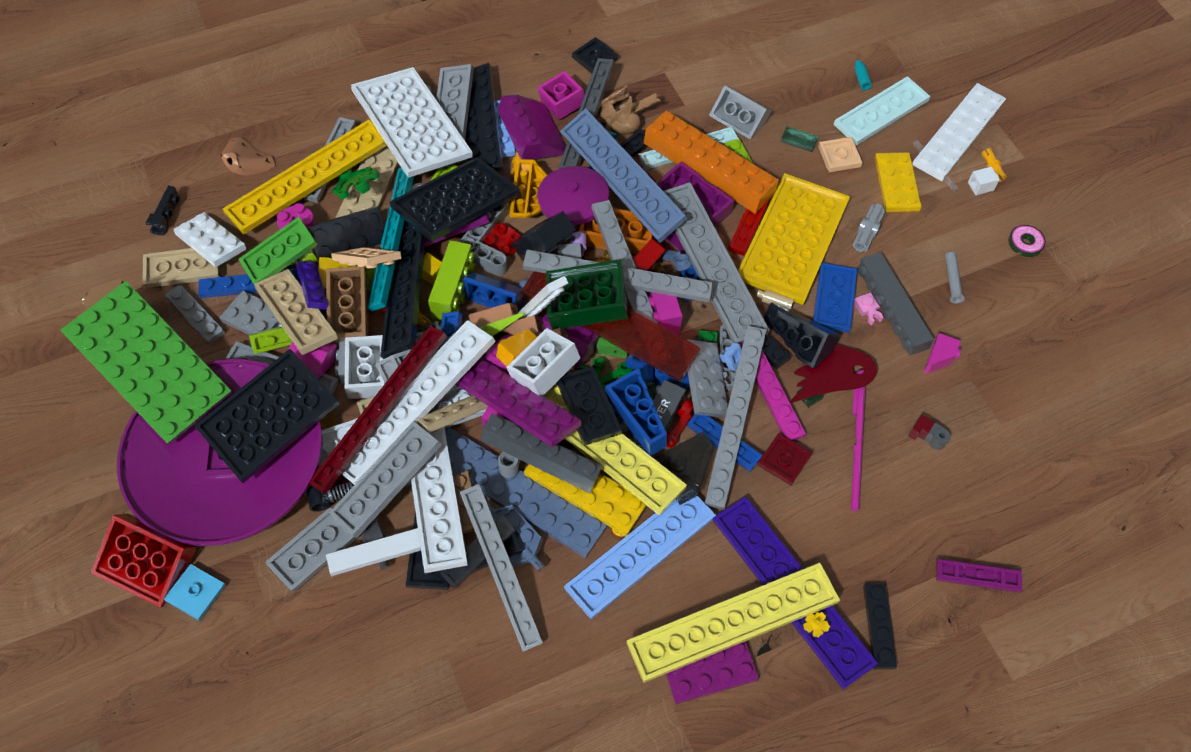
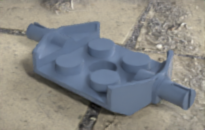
M488 503L494 521L500 515H503L519 535L518 540L523 551L509 557L512 566L517 567L530 563L538 572L541 571V568L543 569L545 565L538 559L537 554L541 548L543 538L513 505L493 509Z

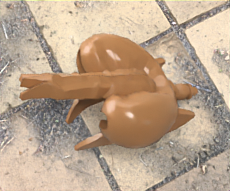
M626 85L622 89L612 92L601 102L598 112H601V115L596 120L600 124L606 123L605 129L609 131L630 134L637 131L640 127L641 121L636 113L661 102V100L658 99L657 93L643 100L632 103V97L627 91Z

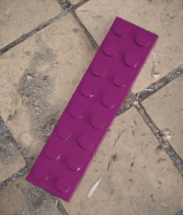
M481 357L456 383L457 386L550 447H554L581 427V420L544 396L535 394L528 387L519 384L510 375Z

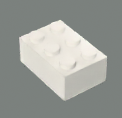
M546 328L506 368L511 378L515 379L516 382L524 387H528L535 394L543 396L580 359V356L573 342Z
M383 335L345 338L344 388L348 399L375 396L385 384L375 363L383 360L380 357Z

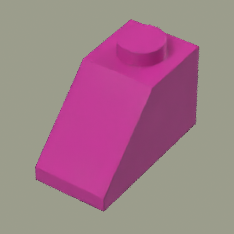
M938 333L924 372L930 373L951 365L954 359L959 358L961 353L959 345L961 341Z

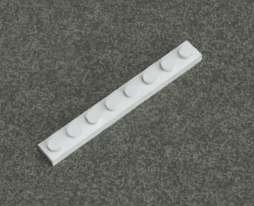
M563 276L547 284L518 312L524 313L520 319L538 315L560 293L564 292V287L568 284L566 277Z

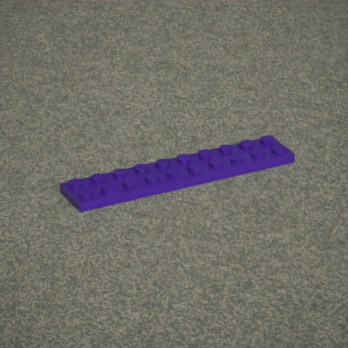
M746 497L713 517L712 521L762 585L803 570ZM833 606L818 611V613L823 612L826 615L824 621H828L830 626L828 632L823 631V635L819 638L813 637L812 632L808 633L804 630L803 624L806 623V617L791 622L843 690L878 664Z

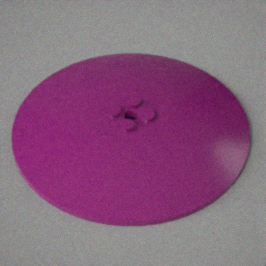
M225 359L205 363L232 391V394L220 404L269 366L265 363L245 359ZM135 411L124 430L118 450L117 477L120 490L125 502L138 520L152 531L168 539L193 546H217L241 541L266 530L278 522L306 493L310 486L309 482L316 473L321 458V422L319 420L245 483H242L227 464L221 460V457L194 425L168 445Z

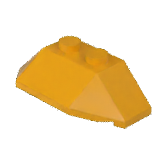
M516 160L513 184L520 189L521 195L511 200L510 218H529L542 212L538 204L537 192L540 183L547 174L537 165L535 160Z

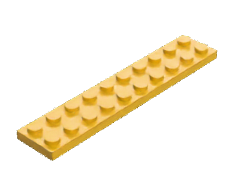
M367 120L224 207L223 212L243 234H246L384 148L387 144L374 124Z

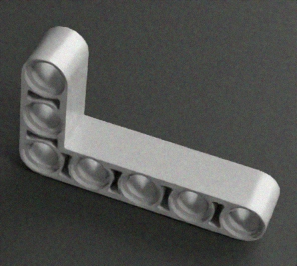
M511 200L489 211V223L468 230L460 240L461 243L471 244L472 252H474L473 263H476V266L497 276H502L507 272L506 256L502 252L485 245V237L491 233L497 224L502 223L510 213Z

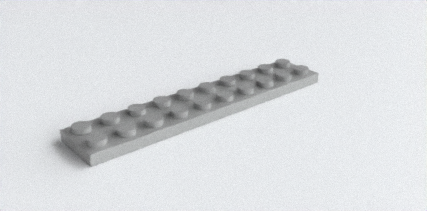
M686 183L663 191L688 218L675 229V232L686 254L691 259L699 279L712 282L710 300L732 342L737 344L744 343L747 326L766 329L765 335H767L770 330L692 184Z

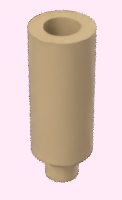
M767 289L765 292L758 290L757 297L762 298L764 303L770 304L773 302L788 310L792 308L794 302L792 298Z

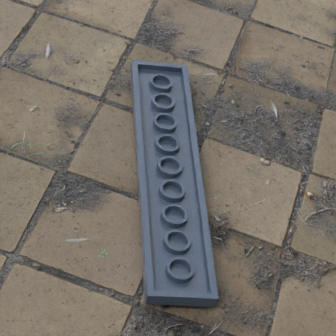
M586 108L560 131L589 165L605 179L607 185L659 242H662L688 219Z
M445 427L452 476L468 471L472 485L480 484L485 497L501 507L513 505L530 525L582 557H588L608 526L526 477L521 470L512 478L503 477L499 473L498 456L450 427Z

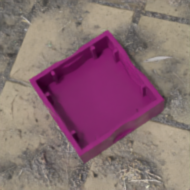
M682 161L657 183L662 191L691 183L715 228L732 213L734 200L716 186L706 182L697 172ZM674 230L665 239L686 254Z

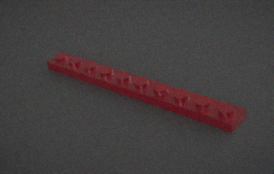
M429 326L313 475L309 482L312 487L324 494L328 492L446 339L447 335L443 331Z

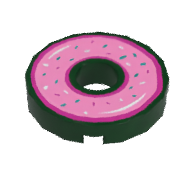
M1030 225L1015 227L1008 239L1012 250L1016 253H1021V256L1024 257L1039 255L1046 244L1043 233ZM1023 239H1027L1031 243H1026Z

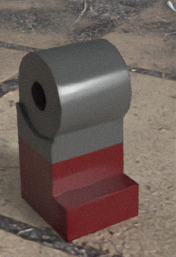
M924 415L920 416L908 437L914 440L918 436L936 450L943 449L951 438L948 430Z

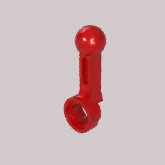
M689 398L683 402L677 411V414L680 416L679 420L672 430L666 433L667 448H672L677 444V436L692 417L689 413L693 409V403Z

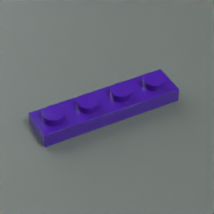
M298 260L296 268L307 308L326 310L328 302L316 262Z

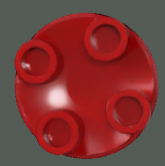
M499 223L485 237V245L502 252L505 256H509L516 252L510 243L520 237V234L515 229Z

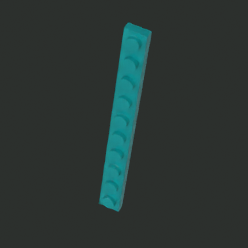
M399 168L397 171L391 201L411 191L414 176L408 178L402 168ZM389 207L380 249L398 251L405 219L391 207ZM379 263L378 267L375 268L367 308L371 312L386 307L395 263L388 265Z

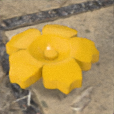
M817 612L815 615L810 614L806 616V623L803 624L804 630L808 633L812 632L813 637L818 638L823 635V631L828 632L830 626L828 621H824L826 615L823 612Z

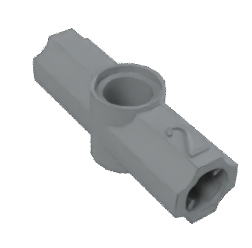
M878 203L871 204L866 217L863 218L860 224L858 235L853 243L856 251L861 253L867 252L884 216L885 209L883 205Z

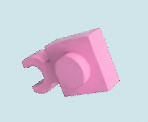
M871 292L854 298V305L861 316H868V323L870 325H873L875 322L873 318H877L879 322H882L883 315L878 311L880 306Z

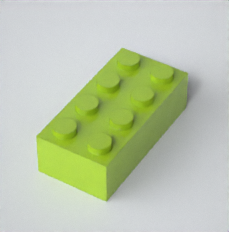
M449 241L428 300L432 321L442 323V313L461 312L460 305L464 303L466 297L463 279L465 276L474 273L476 263H473L474 252H472L471 244Z

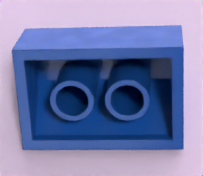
M471 273L463 279L466 300L489 308L512 303L517 305L518 312L525 302V289L517 285L513 286L502 280H495L484 274Z

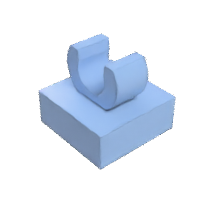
M732 343L730 347H725L726 352L724 355L720 354L719 356L729 369L736 370L742 349L739 344Z

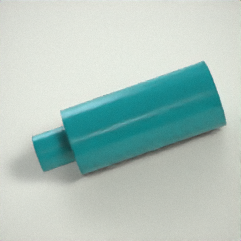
M857 60L854 71L860 89L868 90L872 87V82L866 65L861 60Z

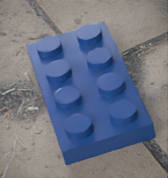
M821 263L813 315L814 322L830 330L850 332L857 276L856 268Z

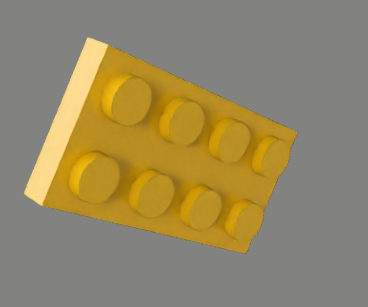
M910 152L876 153L874 158L885 212L920 211L921 202Z

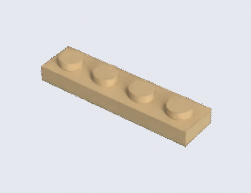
M471 395L419 418L418 425L428 433L436 432L446 425L454 424L462 418L470 417L480 410L487 409L488 405Z

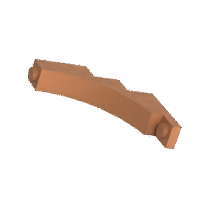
M503 304L469 314V321L477 327H481L519 314L516 304ZM533 315L523 319L519 318L500 332L515 335L518 332L529 329L538 337L544 331L542 318ZM557 328L551 330L568 339L566 329ZM574 365L565 374L575 372Z

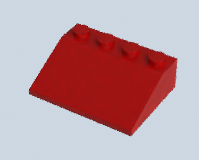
M128 513L113 515L90 573L161 608L166 603L164 600L166 595L190 565L197 546L186 545L168 539L152 531L139 521L137 517Z

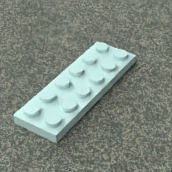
M907 76L837 118L833 125L846 137H852L854 144L858 145L928 102L930 95Z

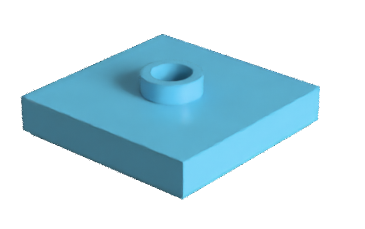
M190 564L164 600L196 620L201 621L226 585Z

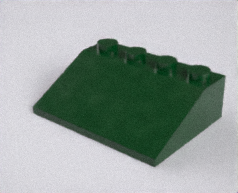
M621 259L546 271V284L563 276L568 281V284L564 287L565 291L547 305V318L552 330L628 319Z

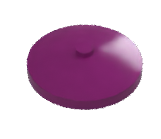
M581 166L564 167L553 171L540 183L537 192L538 204L542 213L547 218L564 211L573 225H581L595 219L591 208L592 204L609 200V189L605 179L592 169Z

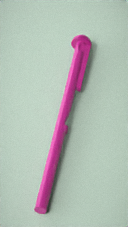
M859 370L855 374H862L864 370ZM865 387L854 389L853 415H856V445H853L852 511H859Z

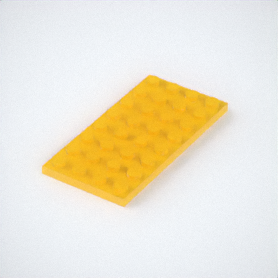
M784 173L738 269L743 282L764 291L767 289L794 299V302L804 305L850 196Z

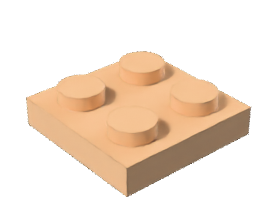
M852 137L819 142L818 148L829 173L862 166L863 162Z

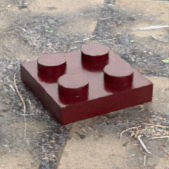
M778 433L757 465L792 486L813 453Z

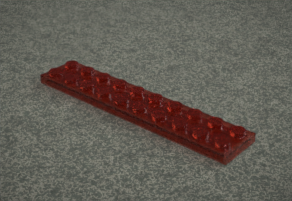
M534 271L522 288L521 293L533 299L547 285L546 273ZM627 308L628 319L580 326L679 382L682 381L701 350L699 346Z

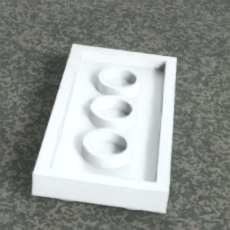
M205 212L174 228L175 235L214 267L246 250V246L242 241Z

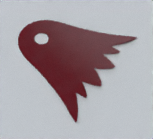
M836 344L833 352L816 368L807 365L794 372V374L807 379L796 385L797 387L805 388L799 391L791 399L790 403L816 395L865 387L876 377L877 367L875 362L863 352ZM857 365L862 366L864 372L859 375L855 374L852 371L853 367Z

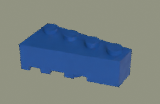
M639 368L605 386L609 403L650 456L667 447L666 431L655 410L653 400L650 398Z

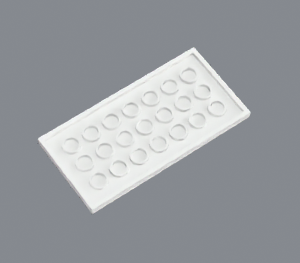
M414 67L351 85L352 92L408 178L472 157L471 149Z

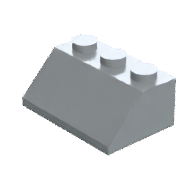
M724 85L709 116L728 127H732L734 131L751 140L765 125L772 110L738 90Z

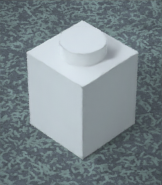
M992 167L973 171L968 184L974 194L979 195L994 191L999 182V177Z

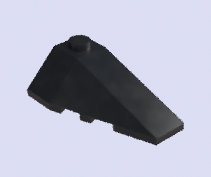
M773 302L770 303L764 316V320L776 334L781 336L785 341V345L792 349L796 358L812 368H816L833 352L840 337V334Z

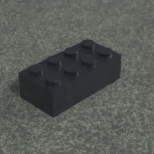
M564 211L536 224L510 244L521 260L524 261L527 250L550 253L558 247V244L572 237L571 233L576 229Z

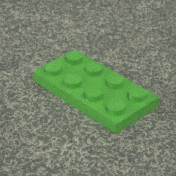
M298 216L240 257L239 261L252 283L255 284L279 273L318 244L302 219Z

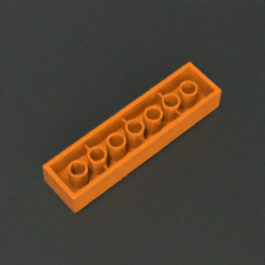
M667 110L645 130L644 144L676 164L682 161L697 172L706 182L716 186L734 201L755 214L776 192L779 179Z

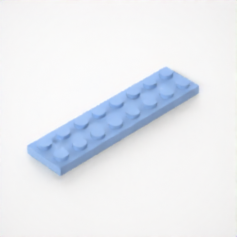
M688 486L661 516L656 513L653 514L568 582L564 589L592 620L708 525L716 515Z

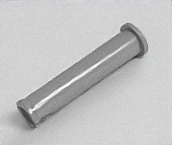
M948 252L945 254L951 292L950 302L957 304L963 302L965 296L962 295L957 254L955 252Z

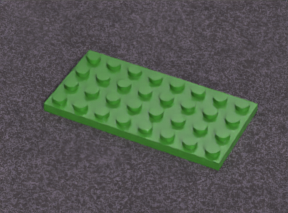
M127 281L123 282L61 329V332L168 445L232 394V391Z

